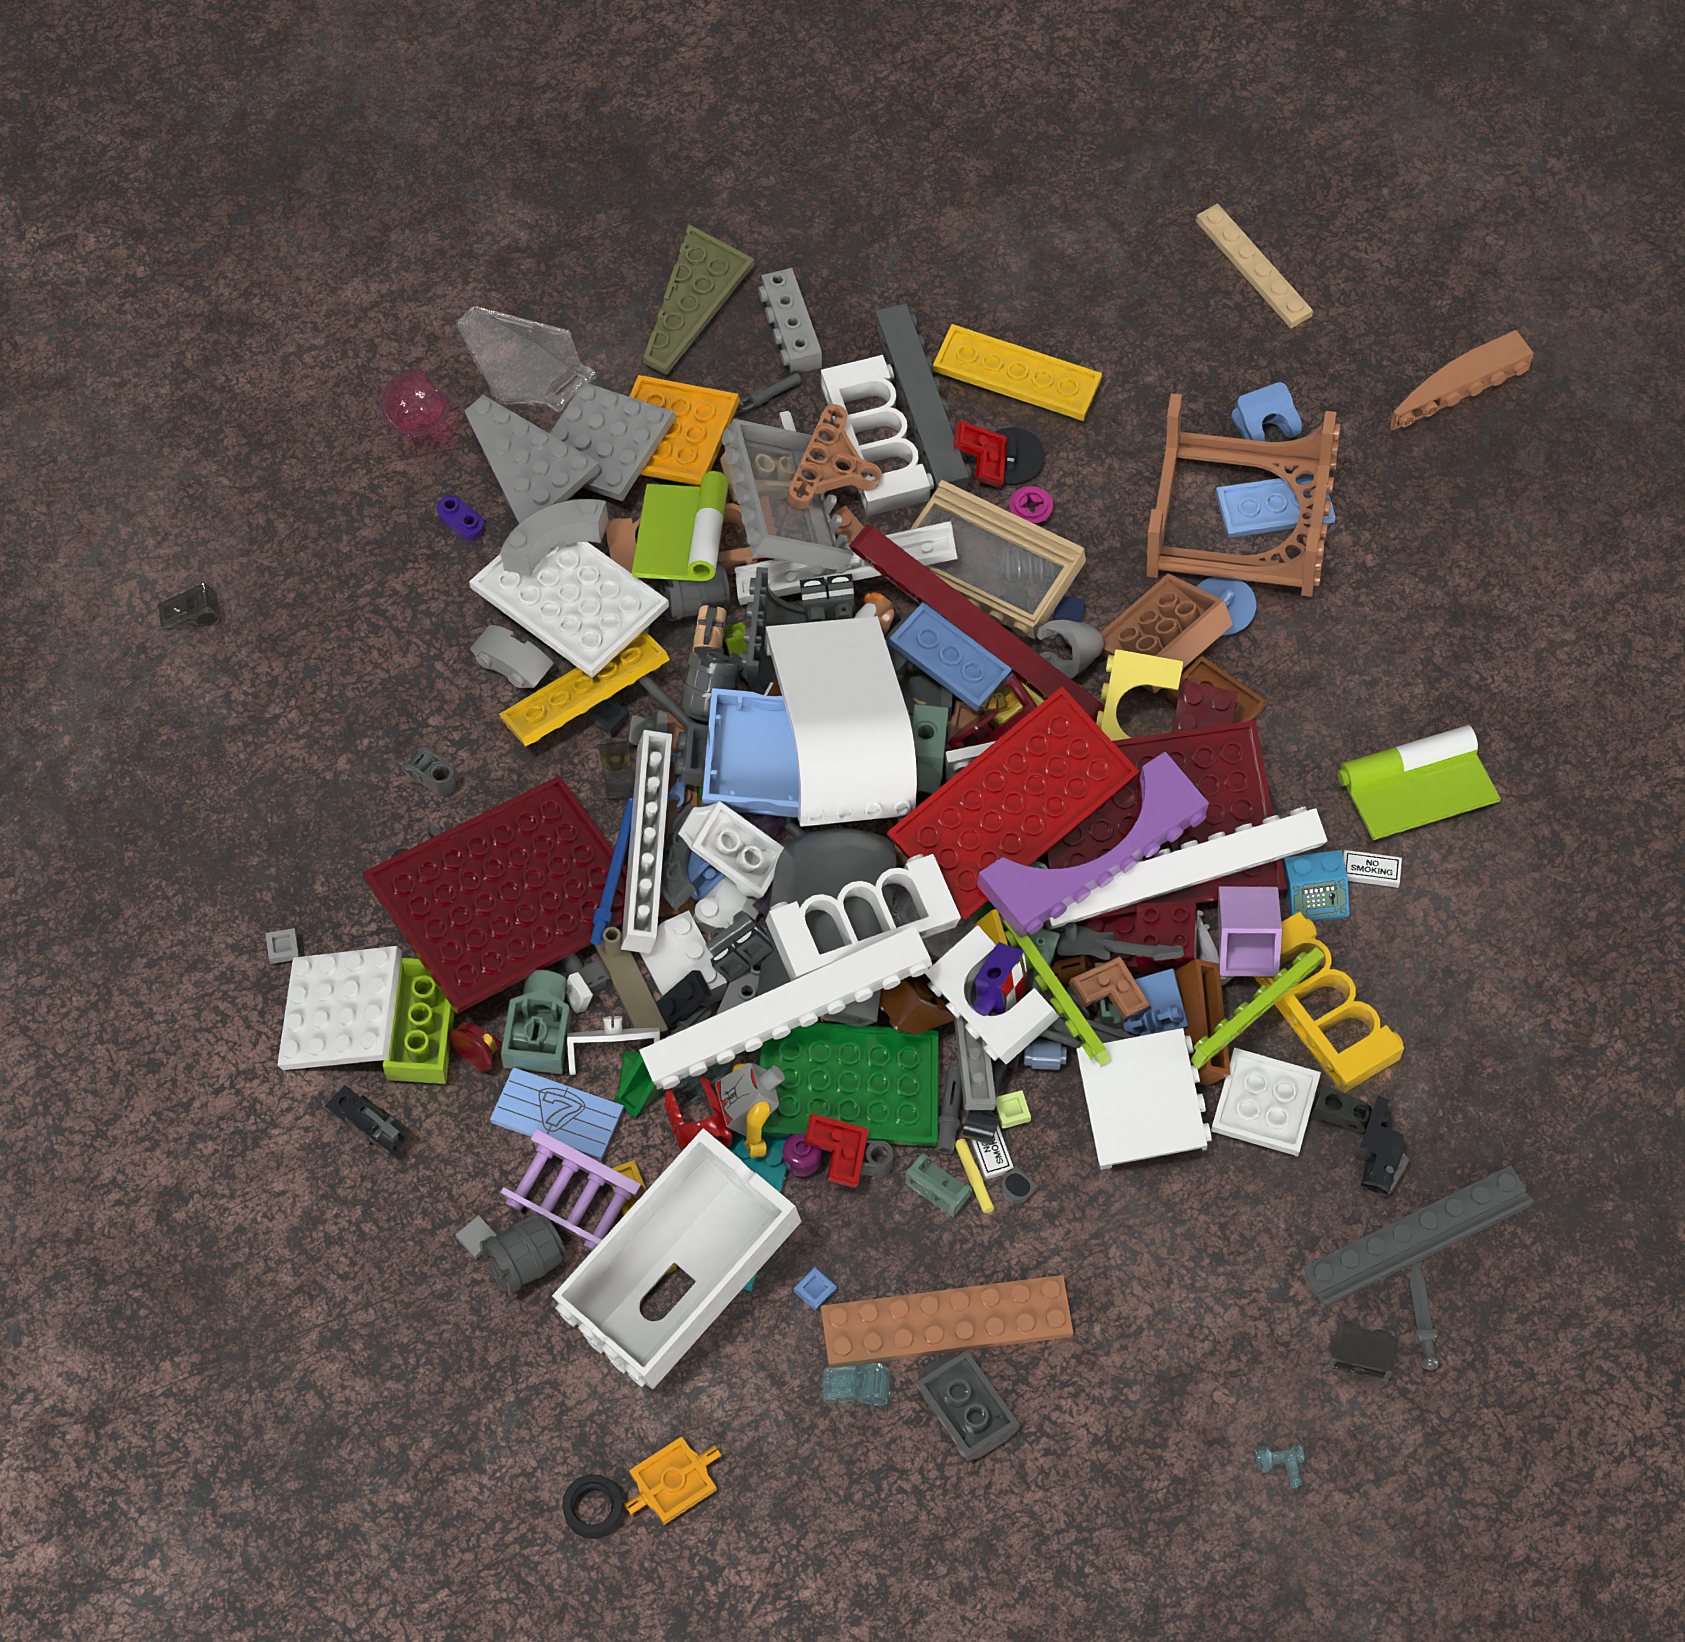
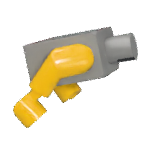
M754 1063L736 1064L733 1067L732 1073L715 1082L726 1127L746 1136L747 1140L744 1145L747 1150H750L749 1155L751 1158L764 1157L766 1154V1143L764 1139H761L762 1126L767 1117L779 1105L775 1087L785 1079L783 1072L777 1066H772L766 1070Z

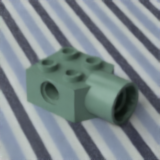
M914 704L913 715H909L916 757L917 788L915 808L942 785L948 723L947 707Z
M536 970L525 979L523 995L510 999L501 1051L504 1068L513 1069L514 1067L520 1070L563 1074L567 1051V1035L570 1032L571 1014L569 1005L564 1003L567 980L562 975L552 971Z

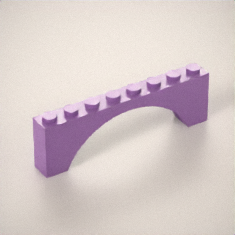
M1166 752L1142 766L1139 778L1142 794L1140 815L1129 834L1107 854L1086 864L1064 869L1028 867L1002 857L979 872L977 886L1019 938L1027 933L1030 935L1036 933L1041 929L1045 921L1051 917L1053 919L1060 917L1069 905L1074 902L1077 904L1081 903L1091 894L1090 891L1098 886L1100 888L1107 886L1116 874L1121 871L1123 873L1128 872L1137 864V860L1143 856L1148 858L1154 855L1160 849V845L1166 841H1175L1182 835L1184 829L1190 825L1196 827L1204 821L1209 802Z

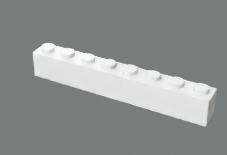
M644 730L637 748L621 941L622 950L650 954L657 936L672 734Z

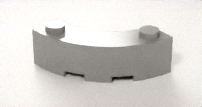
M595 499L564 501L545 507L530 515L511 532L502 546L500 552L504 571L531 576L537 564L550 553L551 548L563 542L567 545L577 542L601 543L609 522L606 501Z

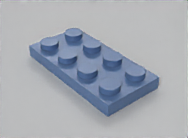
M924 602L888 641V645L975 711L980 709L1012 671V668Z

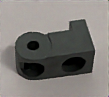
M1323 1085L1315 1097L1309 1119L1317 1122L1324 1120L1337 1126H1342L1351 1132L1363 1133L1366 1130L1372 1107L1360 1099Z

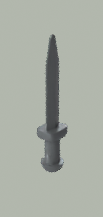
M1416 1262L1411 1265L1410 1288L1417 1326L1414 1339L1422 1347V1367L1432 1371L1439 1366L1440 1362L1436 1358L1434 1343L1438 1333L1437 1329L1432 1327L1426 1284Z

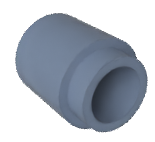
M1034 1039L1024 1048V1065H1030L1031 1069L1060 1070V1064H1066L1067 1047L1061 1046V1043L1053 1040Z

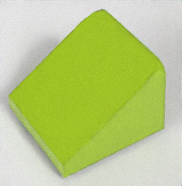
M743 622L725 628L723 646L730 657H732V652L741 656L743 651H748L749 644L744 643L746 626Z

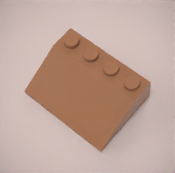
M1167 574L1100 632L1104 640L1101 654L1108 659L1109 655H1115V649L1173 659L1183 661V670L1228 630L1233 623L1224 600L1171 574ZM1141 686L1154 694L1161 689L1154 686Z

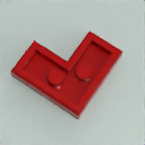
M961 420L955 424L953 448L977 456L975 480L999 488L1004 482L1007 437Z
M811 1113L808 1116L803 1145L832 1152L827 1181L853 1188L858 1186L868 1128Z

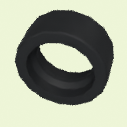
M588 1474L577 1478L568 1486L563 1495L562 1508L566 1523L574 1533L584 1538L597 1539L607 1536L617 1528L622 1519L623 1502L620 1491L612 1480L602 1475ZM599 1489L609 1496L612 1504L611 1512L603 1522L586 1524L576 1516L574 1510L575 1501L583 1491Z

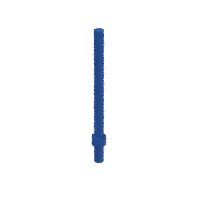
M633 798L627 800L600 906L594 913V929L590 940L594 945L602 944L603 932L606 927H609L612 912L610 910L630 838Z

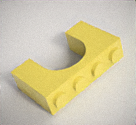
M1115 649V655H1109L1106 672H1111L1109 684H1103L1101 700H1106L1104 712L1098 711L1096 724L1111 741L1131 738L1122 731L1116 718L1117 705L1121 697L1128 690L1142 685L1178 691L1183 661Z

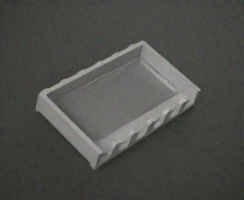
M733 419L728 429H725L723 432L722 443L725 446L727 463L730 466L732 483L735 486L737 503L741 509L742 523L745 525L747 543L750 545L752 557H757L758 555L819 568L835 569L836 573L842 574L854 553L851 550L843 549L847 543V535L840 534L837 539L835 538V532L842 522L841 515L834 514L832 519L829 516V513L836 504V496L829 494L825 500V492L814 494L810 505L801 510L791 507L786 499L791 482L812 435ZM818 456V457L816 458V460H823V459H824L823 456ZM810 472L802 473V476L808 480L815 479V476ZM800 488L797 497L801 498L804 495L805 489Z

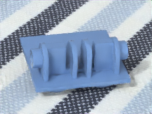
M1174 969L1135 979L1148 1000L1150 1007L1148 1010L1128 1018L1123 1025L1126 1033L1131 1032L1133 1036L1139 1037L1189 1026Z

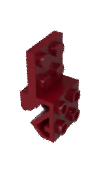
M1182 681L1171 732L1231 724L1238 692Z
M1196 902L1137 903V914H1125L1082 921L1081 926L1095 932H1113L1114 941L1151 946L1180 945L1184 950V956L1180 958L1156 961L1152 957L1110 952L1109 960L1089 955L1093 968L1095 963H1106L1121 957L1129 972H1139L1140 975L1149 976L1169 970V967L1178 969L1195 960L1198 913Z

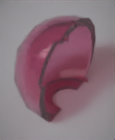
M421 369L404 371L395 376L385 387L381 399L382 414L389 426L399 434L411 438L427 437L439 431L447 421L451 409L449 398L435 386L430 377Z

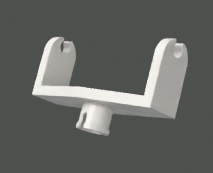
M611 1016L603 1018L604 1030L568 1033L567 1045L570 1075H576L574 1043L614 1042L654 1038V1043L660 1041V1028L622 1029V1016H614V1025H612Z

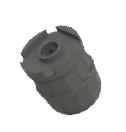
M717 561L715 576L708 581L657 579L659 594L669 601V607L664 611L669 622L681 620L682 617L698 615L701 606L708 605V607L717 608V606L724 608L730 601L728 579L724 566L720 561Z
M708 646L694 647V652L691 649L689 650L687 658L689 665L686 677L682 683L681 705L685 714L692 718L709 722L712 688L738 690L739 676L744 669L742 668V657L732 652V657L723 654L724 649Z
M533 1215L518 1223L514 1222L509 1225V1228L495 1237L489 1236L480 1241L479 1245L482 1256L489 1255L490 1265L487 1266L500 1288L504 1292L508 1291V1295L521 1290L522 1285L544 1277L545 1273L562 1263V1259L566 1256L565 1248L557 1231L544 1215Z

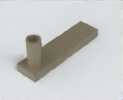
M616 927L606 928L603 932L602 944L595 945V949L599 958L610 972V980L632 1027L660 1028V1037L668 1035V1028L631 951L621 949L622 933ZM654 1038L639 1039L641 1045L654 1040Z

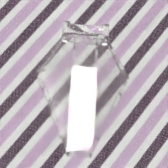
M473 306L456 322V326L465 340V345L479 371L484 375L489 389L498 404L545 403L556 412H561L566 407L565 403L586 383H591L597 377L593 369L580 363L569 330ZM575 375L578 376L558 396L554 395Z

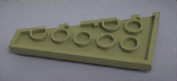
M688 224L686 237L681 245L677 263L674 265L664 295L662 308L659 310L654 331H652L643 357L644 364L667 375L755 265L754 258Z

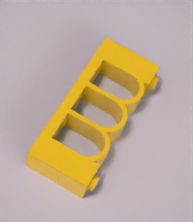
M1299 911L1281 922L1280 966L1297 957L1303 951L1308 954L1317 947L1324 954L1319 963L1322 969L1293 987L1275 1005L1339 1091L1346 1093L1400 1060L1404 1050L1403 1041L1387 1025L1380 1028V1018L1376 1010L1369 1004L1354 1001L1356 988L1352 979L1344 972L1330 969L1331 954L1327 946L1321 941L1316 940L1317 931L1315 925L1310 919H1305ZM1254 976L1261 987L1265 984L1270 987L1274 983L1272 980L1275 976ZM1333 987L1338 989L1344 995L1346 1002L1316 1021H1313L1299 1002L1300 999L1319 988ZM1348 1018L1364 1022L1368 1026L1370 1034L1339 1054L1323 1034L1324 1031Z

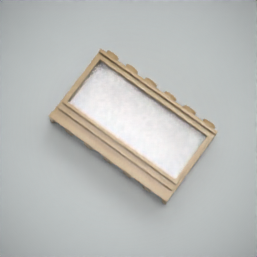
M941 480L937 490L910 530L951 521L958 559L930 564L925 567L1000 625L1004 624L1012 628L1019 636H1028L1036 639L1039 627L1047 622L1086 562L1084 548Z

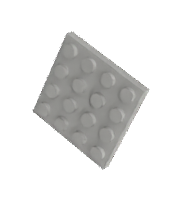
M583 382L550 434L599 462L600 471L582 488L623 501L675 421L676 416L674 411Z

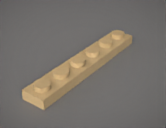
M1218 203L1197 215L1196 222L1290 329L1312 317L1313 310Z

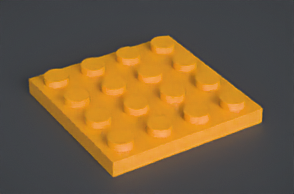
M638 375L629 397L674 411L676 416L675 421L640 475L700 486L702 476L710 472L722 445L723 432L730 426L739 405V394Z

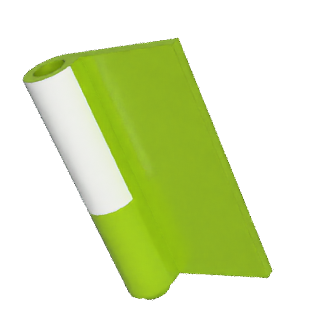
M717 471L705 473L702 476L700 487L646 485L632 577L708 581L715 576L729 483L728 478L724 474Z
M1469 725L1341 763L1340 770L1337 771L1339 783L1341 786H1345L1373 840L1500 801L1498 792L1477 756V738L1472 727Z

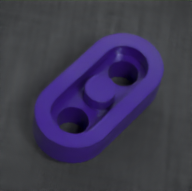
M445 496L439 500L437 513L439 519L465 540H475L481 537L484 532V521L479 513L457 496ZM468 521H473V522H474L473 524H470V525L466 524V522H468Z

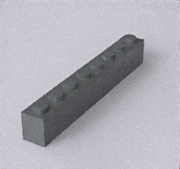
M907 304L876 310L875 327L887 361L892 367L894 380L926 471L932 476L934 493L941 480L968 492L969 480H972L971 469L968 464L964 465L962 459L964 458V451L953 448L955 425L953 420L949 421L947 418L948 406L945 398H940L938 378L932 376L931 358L929 355L925 356L924 354L925 343L922 334H917L915 314L909 312Z

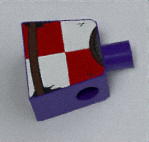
M1000 942L997 943L975 978L978 998L973 1003V1009L979 1015L987 1016L990 1011L999 1015L1013 1008L1030 992L1023 950Z

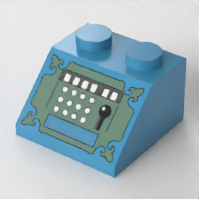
M1341 850L1284 857L1282 865L1287 886L1285 896L1290 917L1299 911L1305 919L1308 918L1312 922L1349 917L1348 878Z

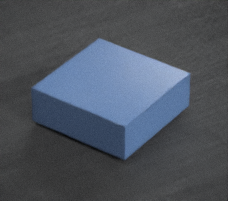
M815 1267L794 1287V1292L815 1311L837 1291V1286Z

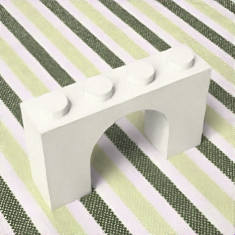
M977 925L925 972L931 980L927 985L938 997L944 994L950 1001L945 1006L957 1019L962 1015L968 1021L964 1027L975 1039H978L980 1036L987 1043L983 1048L994 1061L1000 1058L1007 1064L1060 1016L1035 988L1013 1008L1003 1014L981 1016L973 1009L971 989L976 975L996 946Z

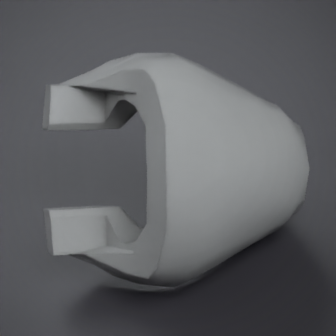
M1070 620L1049 621L1039 627L1037 638L1040 640L1061 634L1064 641L1072 648V660L1060 659L1052 652L1039 654L1069 678H1074L1082 673L1101 654L1104 647L1102 634L1086 622Z

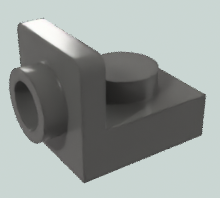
M657 711L649 718L631 716L629 718L627 742L638 745L644 730L666 733L668 713Z

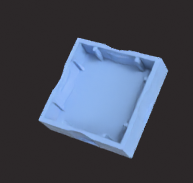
M712 688L701 807L720 801L734 812L798 817L799 776L797 756L782 696H765L749 691Z

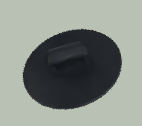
M1008 427L995 431V433L1007 437L1003 483L1018 484L1033 478L1040 471L1044 462V448L1040 440L1033 433L1022 428Z

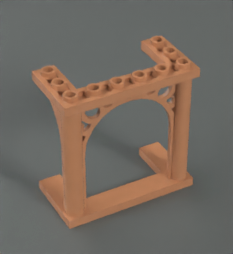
M1171 393L1167 414L1166 451L1156 509L1151 510L1148 528L1147 577L1158 578L1159 570L1302 587L1301 595L1312 596L1313 587L1320 584L1325 547L1324 541L1326 540L1328 523H1323V516L1329 517L1331 500H1326V494H1332L1334 477H1329L1330 470L1335 471L1341 426V424L1335 423L1336 412L1325 411L1324 420L1316 431L1306 437L1292 441L1265 442L1180 432L1182 395ZM1177 457L1254 466L1278 475L1288 483L1298 500L1300 513L1293 533L1276 548L1255 555H1234L1163 546ZM1285 469L1293 471L1292 474L1287 473ZM1302 474H1311L1314 477L1308 484L1299 485L1296 483V479ZM1311 491L1309 498L1303 496L1304 492ZM1307 515L1310 518L1304 519L1303 516ZM1303 536V544L1297 542L1298 537ZM1288 548H1295L1300 554L1294 559H1290L1285 551ZM1280 556L1282 563H1279V559L1273 561L1272 558Z

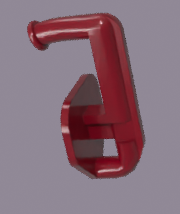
M1014 673L1005 680L1003 687H1008L1013 692L1022 708L993 730L987 722L999 713V710L995 708L983 712L962 727L947 742L952 750L966 748L961 739L969 734H972L977 741L973 746L997 741L1038 707Z

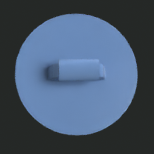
M1210 577L1197 586V588L1224 600L1233 625L1222 635L1237 633L1247 627L1252 621L1256 612V599L1251 588L1242 580Z

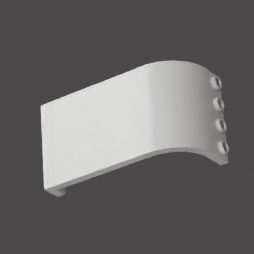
M878 616L766 626L765 650L767 656L771 655L795 743L799 776L798 820L800 826L907 816L915 809L917 773L914 740L907 708Z

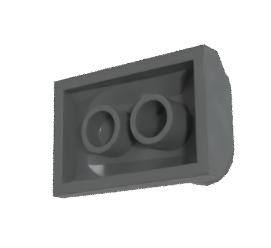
M968 1350L961 1354L948 1352L918 1371V1381L915 1382L916 1387L956 1444L959 1454L966 1458L967 1461L982 1457L1007 1441L1020 1428V1423Z

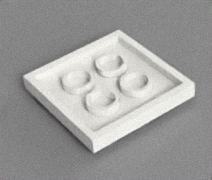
M1234 1048L1230 1061L1231 1075L1225 1079L1211 1131L1298 1156L1321 1072Z

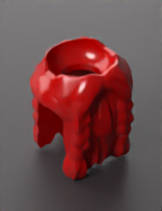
M702 1076L699 1078L712 1115L698 1122L684 1123L671 1088L667 1089L665 1092V1110L669 1114L670 1127L682 1151L703 1128L726 1148L734 1143L732 1129L726 1127L719 1097L706 1077Z

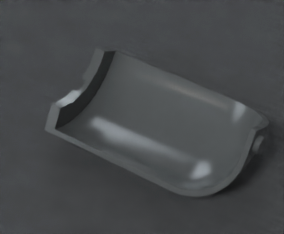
M852 827L815 830L794 838L785 846L777 860L769 911L772 906L781 902L790 904L797 901L800 908L805 900L814 895L824 894L837 899L843 887L851 882L863 881L875 886L882 873L896 868V855L892 843L882 835ZM895 883L887 884L881 888L890 914ZM855 896L843 901L844 910L858 941L883 933L873 907L867 900ZM812 910L805 914L807 927L819 955L845 946L837 925L830 914L822 910ZM768 925L766 927V935L773 947V951L762 958L756 997L791 982ZM881 989L873 992L872 997L865 1001L857 1002L855 1000L846 1004V1007L836 1014H824V1020L841 1022L856 1027H863L877 1022Z

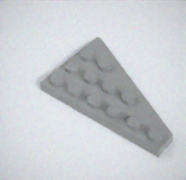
M482 395L465 410L466 418L519 524L533 513L545 507L567 501L600 471L599 462L485 395Z

